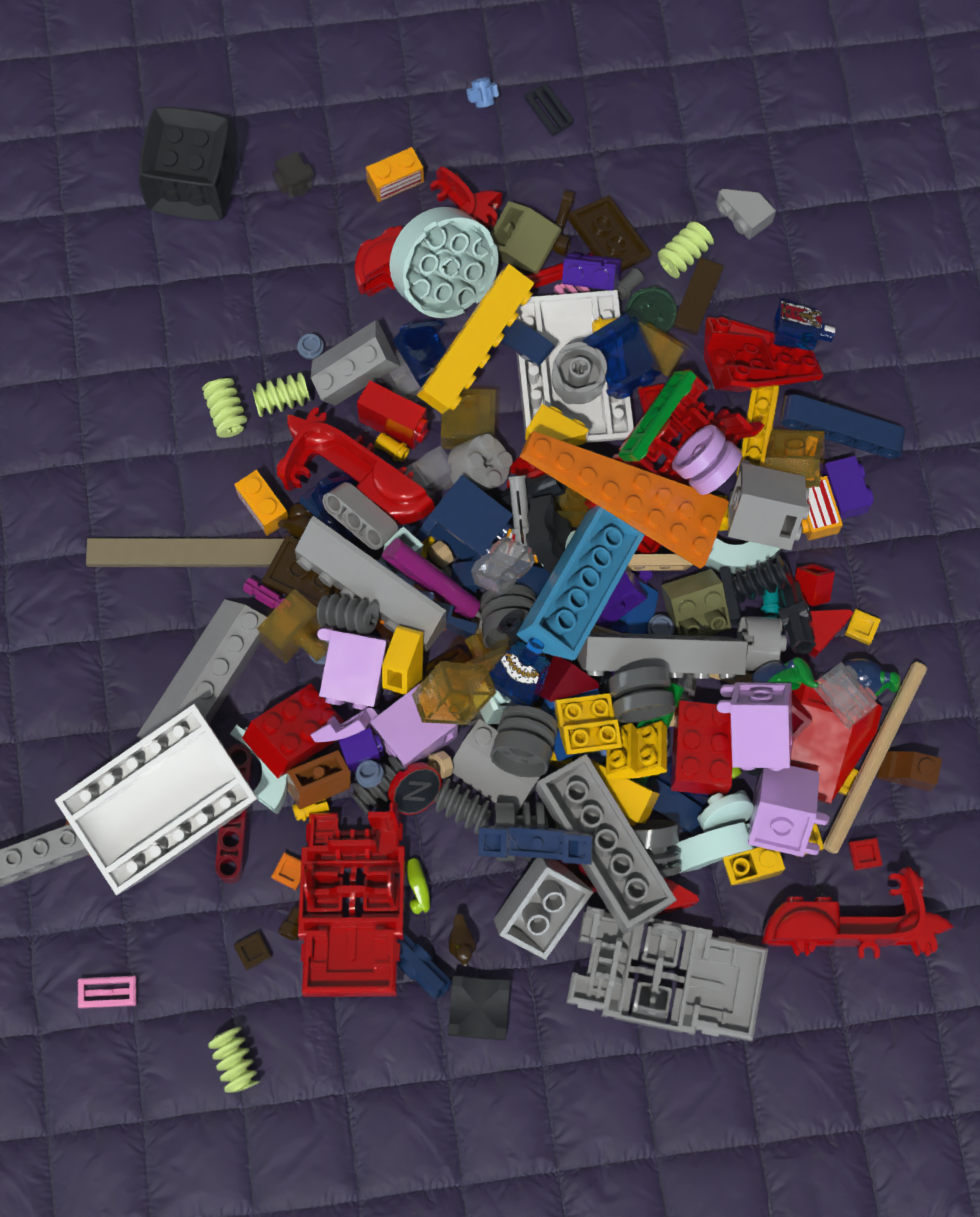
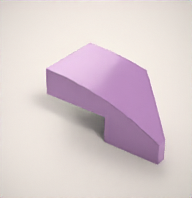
M365 710L341 724L333 716L325 726L315 730L310 736L315 742L343 739L366 729L371 719Z

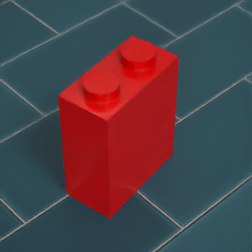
M371 380L368 382L357 401L359 422L380 433L384 432L400 443L404 442L408 447L415 450L418 443L422 444L429 433L427 429L429 420L427 419L426 408Z

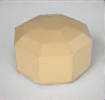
M439 540L428 548L430 558L440 568H444L454 561L452 552L442 541Z
M444 751L429 755L427 764L435 769L441 779L452 774L453 764L449 755Z

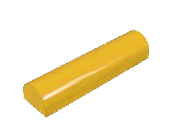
M780 386L752 390L746 421L748 423L760 421L765 426L755 437L743 438L740 463L742 460H746L751 465L766 468ZM739 463V465H738L737 477H738V474H739V466H740V463Z

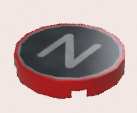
M423 762L408 765L409 769L403 773L402 771L398 772L390 783L388 791L389 800L397 802L399 812L402 814L412 815L426 810L435 801L441 789L440 775L431 765Z

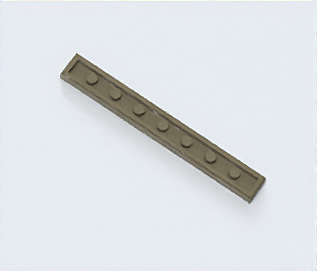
M87 538L86 565L87 567H269L284 539Z

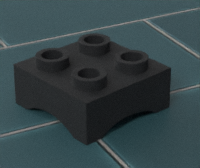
M551 495L530 499V511L527 512L529 533L526 534V543L528 548L532 549L536 554L539 563L543 564L550 574L565 551L566 541L571 533V524L555 511L554 499Z
M453 976L448 1036L505 1041L510 981Z

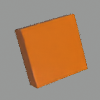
M284 852L271 878L297 891L300 885L301 861Z

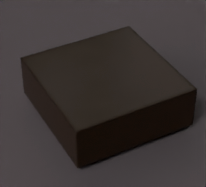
M259 932L233 945L246 971L272 958Z

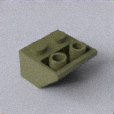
M508 201L490 235L497 246L498 261L538 274L561 229L531 208Z
M712 569L661 585L669 618L674 623L676 635L711 636L731 629L723 584Z

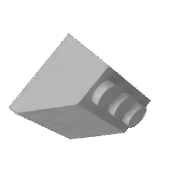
M375 320L312 360L311 379L320 399L336 406L366 387L370 380L374 382L398 367L399 363L379 322Z
M479 719L462 742L452 760V774L493 803L513 802L517 815L524 802L528 800L536 789L538 781L543 779L546 773L540 777L528 778L509 774L499 769L490 758L492 746L498 732Z
M536 858L493 920L500 936L546 960L593 891L561 863L553 859Z

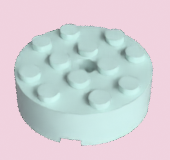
M451 207L433 208L412 219L399 233L390 257V274L397 291L420 312L435 318L454 317L465 313L464 309L474 302L478 304L493 284L498 267L497 246L494 244L488 229L464 211Z

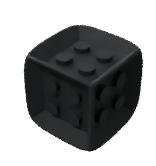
M158 107L153 110L148 121L139 164L140 190L144 202L149 209L165 215L196 220L215 221L221 220L224 217L236 169L237 144L230 120L214 113L184 108Z

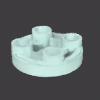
M744 790L727 796L718 793L708 799L709 806L697 819L705 833L725 826L745 823L751 817L754 806Z

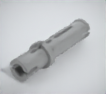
M525 475L508 477L514 529L511 530L512 534H515L517 559L534 557L533 550L529 549L526 543V534L529 533V523L527 520V512L529 510ZM518 491H519V497H520L521 514H520V508H519ZM521 520H522V526H523L524 543H523V537H522Z

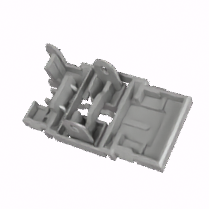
M587 906L586 911L583 913L578 942L592 944L587 976L572 973L567 1004L578 1005L577 1008L591 1011L595 1009L601 1010L602 1017H614V1019L679 1033L686 1032L689 1035H695V1030L702 1031L701 1034L719 1037L720 1034L721 1036L753 1041L768 948L735 942V939L718 936V938L712 937V930L651 918L645 922L653 924V926H648L646 929L640 961L655 965L654 970L630 966L631 959L638 960L645 923L623 935L611 913L604 912L605 909ZM682 930L686 931L679 969L686 970L685 977L662 972L663 967L673 969L677 965ZM629 972L653 976L652 984L638 982L636 984L629 1017L628 1010L634 979L628 978ZM661 978L684 983L683 989L676 988L669 1025L665 1023L667 1021L672 989L659 986Z

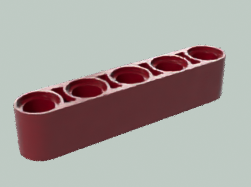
M233 745L227 751L232 760L238 754H245L247 756L243 764L236 766L251 788L253 757L245 745ZM249 807L241 813L238 819L231 820L219 828L215 869L220 879L228 884L238 882L243 875ZM229 836H238L239 842L235 847L229 848L225 846V840ZM227 863H234L237 867L234 874L229 876L222 874V869Z

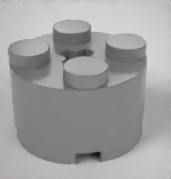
M583 342L568 344L559 351L553 363L552 385L556 394L566 404H586L601 395L607 371L604 355L597 348L594 349Z
M484 434L456 445L451 450L448 457V465L451 464L452 473H450L451 480L455 484L459 477L463 475L482 491L498 487L508 477L509 468L512 465V457L492 435Z
M744 616L740 619L736 639L747 641L746 671H757L761 666L769 662H781L780 651L784 652L786 650L787 643L786 635H781V618Z

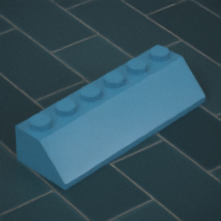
M598 505L588 510L516 635L529 645L534 638L540 640L544 644L540 651L542 653L575 660L645 534Z

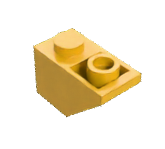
M542 404L526 429L525 440L535 431L578 446L585 444L588 440L589 429L581 421L565 417L556 407H547Z
M398 625L382 664V688L406 695L422 681L423 632Z
M761 847L722 858L731 886L753 883L778 876L785 870L779 851Z

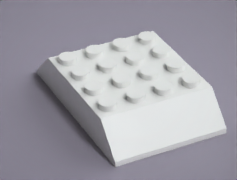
M617 290L530 297L524 306L520 304L515 311L519 314L516 319L541 334L555 346L539 367L521 358L516 352L525 434L541 405L544 404L547 407H556L565 417L571 420L577 419L584 423L586 428L589 429L586 443L627 439L634 427L622 333L604 335L603 338L594 336L592 332V320H597V317L602 319L620 317ZM575 342L587 343L588 346L594 349L597 348L604 355L607 363L605 384L601 395L586 404H566L556 394L552 385V369L556 356L564 346Z
M193 704L58 797L55 801L114 893L118 895L148 878L231 821L258 798L196 704Z

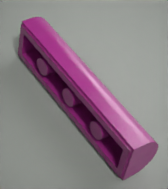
M395 539L386 547L381 555L383 556L382 558L416 582L425 591L432 592L440 602L453 605V612L458 616L475 617L480 608V601L402 540Z

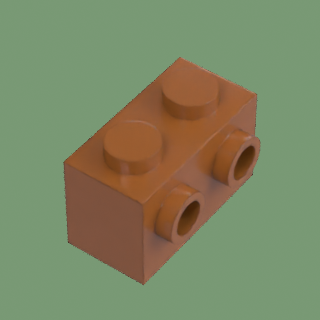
M339 750L287 771L288 789L300 810L350 789V770Z

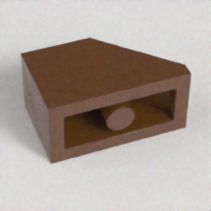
M887 751L876 778L930 792L937 786L942 758L918 752Z

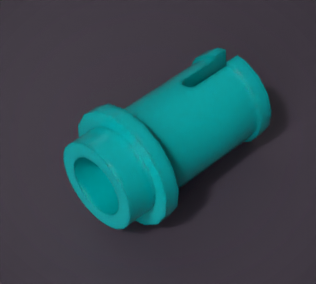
M778 587L776 592L771 594L766 590V595L762 596L763 606L761 607V612L764 613V617L780 616L778 608L781 605L779 604Z

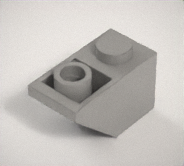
M722 189L719 191L716 202L720 213L728 216L734 223L735 229L740 234H744L749 240L773 222L776 212L758 192Z

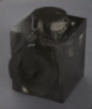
M298 152L274 162L276 171L272 172V176L282 194L287 193L288 197L292 198L294 196H302L312 189L311 178L314 177L313 171L308 163H303Z

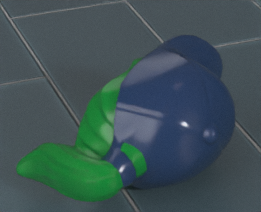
M794 658L785 664L775 661L769 662L761 666L751 678L752 683H791L792 690L798 689L802 683L810 688L819 686L813 678L809 665L801 658Z
M864 658L849 659L846 663L830 668L823 677L824 683L862 693L870 699L880 695L886 688L892 693H897L901 687V679L898 673L883 671L877 663Z

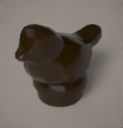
M302 504L294 505L289 509L288 519L280 520L278 527L285 528L294 538L301 539L313 514Z
M456 914L454 916L453 929L449 935L448 948L449 952L466 967L477 949V944L473 932L466 925L464 916Z

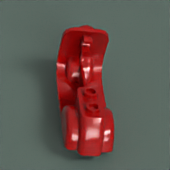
M440 166L436 171L437 180L430 184L431 191L436 189L441 191V193L437 194L438 202L448 198L459 207V210L470 215L486 229L491 228L493 230L496 225L494 221H497V213L495 211L502 204V193L488 190L473 194L469 187L461 180L458 173H452L449 169ZM402 226L390 227L381 236L373 240H366L360 245L355 258L354 271L356 284L361 295L366 293L370 297L387 287L396 289L390 274V257L394 243L399 233L403 230Z
M315 407L310 411L306 420L293 415H287V425L293 442L285 457L279 461L276 468L277 477L282 480L287 491L291 492L295 487H302L299 481L301 476L311 477L310 471L306 468L315 456L320 455L358 481L359 484L355 488L390 516L397 525L417 522L428 516L435 509L434 502L427 496L425 489L413 481L414 474L412 471L406 476V467L397 470L373 453V444L370 443L366 448L362 446L364 442L363 437L359 436L354 440L339 429L326 424V412L316 417L320 410L318 407Z
M908 866L901 869L898 874L893 873L888 876V880H896L899 883V889L889 890V895L898 896L901 894L906 912L904 916L840 917L839 902H832L831 897L815 898V902H804L803 897H788L787 902H783L768 919L761 943L768 944V946H791L796 956H799L800 952H804L805 956H808L814 951L816 946L858 947V959L864 958L865 948H870L873 951V959H878L880 955L879 947L910 945L915 956H919L920 952H924L925 956L928 957L931 952L934 953L938 948L935 935L950 931L954 926L938 914L925 912L922 896L923 878L918 876L917 871H913Z

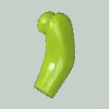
M415 858L410 859L406 862V870L409 884L416 896V899L410 901V907L414 914H420L422 911L427 913L430 910V896L425 875L419 860Z

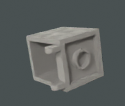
M742 460L734 489L729 496L728 537L791 550L794 541H799L802 532L801 521L802 519H807L810 510V504L806 503L809 496V488H806L805 476L751 465L749 461Z

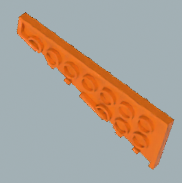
M535 431L528 436L519 457L698 568L706 565L729 501L712 494L701 495L693 487Z

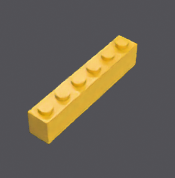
M508 264L497 276L417 396L441 414L449 409L453 411L462 399L459 394L463 388L468 389L476 379L473 373L477 367L482 368L489 360L491 355L488 354L490 348L492 346L496 348L505 336L502 333L506 325L510 327L519 314L515 311L519 305L524 306L533 293L529 290L534 282Z

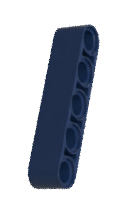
M788 395L784 399L781 425L885 458L894 459L902 456L905 429L901 426L800 395Z

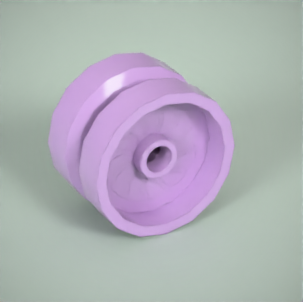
M708 425L697 431L684 443L673 460L672 468L682 478H689V484L699 494H709L721 486L733 474L742 458V451L731 441H725V435L716 426Z

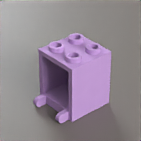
M331 628L320 629L317 633L319 639L329 641L319 696L325 697L326 703L334 705L345 704V701L353 703L352 708L360 710L377 706L382 692V664L391 640L369 635L363 636L358 633L353 634Z
M424 682L420 683L379 715L372 708L365 709L371 719L367 728L371 729L373 736L379 735L383 749L389 756L395 757L404 770L409 769L407 766L413 763L426 762L429 755L439 752L458 737L459 725L456 721L459 719L450 707L445 709L439 701L441 696L432 685L427 687Z
M735 683V685H723L720 690L723 697H732V700L719 701L717 710L721 713H731L732 767H740L743 770L768 768L773 771L790 768L793 746L791 683Z
M795 766L779 771L762 768L752 801L754 809L750 817L748 845L801 857L804 856V853L812 855L819 853L820 846L816 843L808 842L813 824L827 825L830 819L827 814L817 812L819 772Z

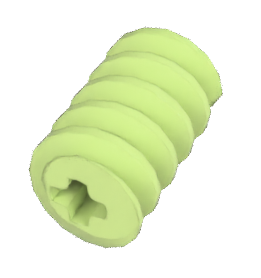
M690 222L686 228L679 232V235L672 239V242L667 243L665 248L658 252L659 261L665 271L677 279L680 277L678 270L685 272L687 270L686 264L692 265L694 263L693 257L700 258V250L706 252L708 250L707 243L710 245L714 244V240L710 232L703 225L697 222Z
M302 373L297 374V381L291 375L287 376V384L281 378H277L276 387L270 380L267 381L266 389L260 383H257L256 392L253 391L260 417L263 416L264 408L270 414H273L275 405L282 412L284 411V403H287L290 409H293L295 400L298 401L300 406H304L305 398L310 401Z
M231 378L213 380L202 387L204 398L207 400L206 403L210 409L211 418H213L214 427L217 428V436L222 438L232 437L241 433L244 430V427L241 425L247 421L246 416H239L244 412V409L241 406H237L241 402L240 398L233 397L238 392L236 388H230L234 385V380Z
M236 1027L216 1035L208 1044L210 1049H218L212 1057L214 1060H222L217 1064L216 1068L218 1071H226L220 1077L222 1082H230L224 1088L226 1093L239 1092L261 1082L251 1080L257 1074V1070L247 1069L253 1063V1059L243 1058L249 1052V1048L239 1047L245 1041V1037L235 1036L241 1030V1027Z

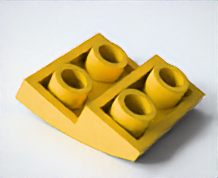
M610 693L554 701L558 727L566 755L622 748L618 719H614Z
M662 721L638 729L632 723L619 727L622 748L607 750L606 776L608 778L631 779L667 772V726Z

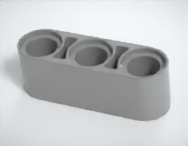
M342 483L323 496L322 501L327 512L371 549L377 550L381 548L399 531L396 522L350 483Z

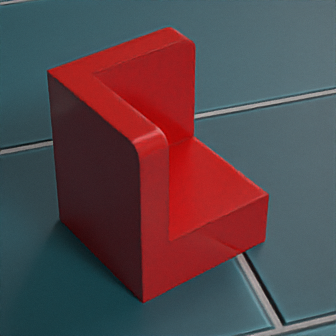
M815 563L797 568L795 582L799 581L804 599L808 605L817 606L830 602L835 571Z

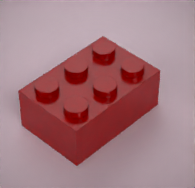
M309 684L253 719L242 737L245 743L277 779L336 741L315 742L310 736L311 733L325 726L333 716H335L340 724L345 722L331 705L326 703L323 697L319 696L320 693L312 684Z
M679 701L674 714L670 791L708 795L721 793L723 796H726L732 786L731 713L719 712L717 704Z

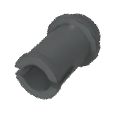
M631 268L614 289L617 290L618 299H628L631 296L632 290L644 280L643 274L638 269Z

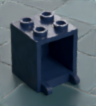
M461 475L417 532L416 538L420 542H424L430 536L437 542L439 540L448 546L452 554L462 562L485 561L512 526L508 521L513 514Z

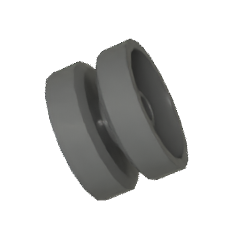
M652 666L631 669L618 673L608 680L611 696L618 699L613 704L615 720L618 719V722L634 723L664 717L676 710L673 693L666 691L671 686L667 668Z

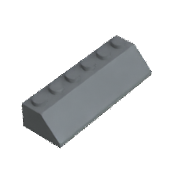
M314 516L310 519L295 549L296 558L298 559L297 563L308 572L312 569L319 575L318 578L329 587L334 585L341 590L340 594L342 596H347L350 600L357 598L359 602L361 600H367L369 604L376 602L379 605V618L385 622L384 626L392 633L395 632L398 625L423 632V650L427 652L446 628V610Z
M225 599L142 726L137 737L144 739L193 704H196L208 724H210L270 630L269 618L245 604Z
M590 632L576 659L578 668L587 670V675L603 676L604 671H614V675L631 669L655 666L667 668L671 678H683V673H693V678L708 679L710 674H719L721 679H735L736 674L745 675L747 641L725 636Z
M587 754L538 781L536 791L559 829L593 835L592 864H581L623 935L647 922L676 901Z

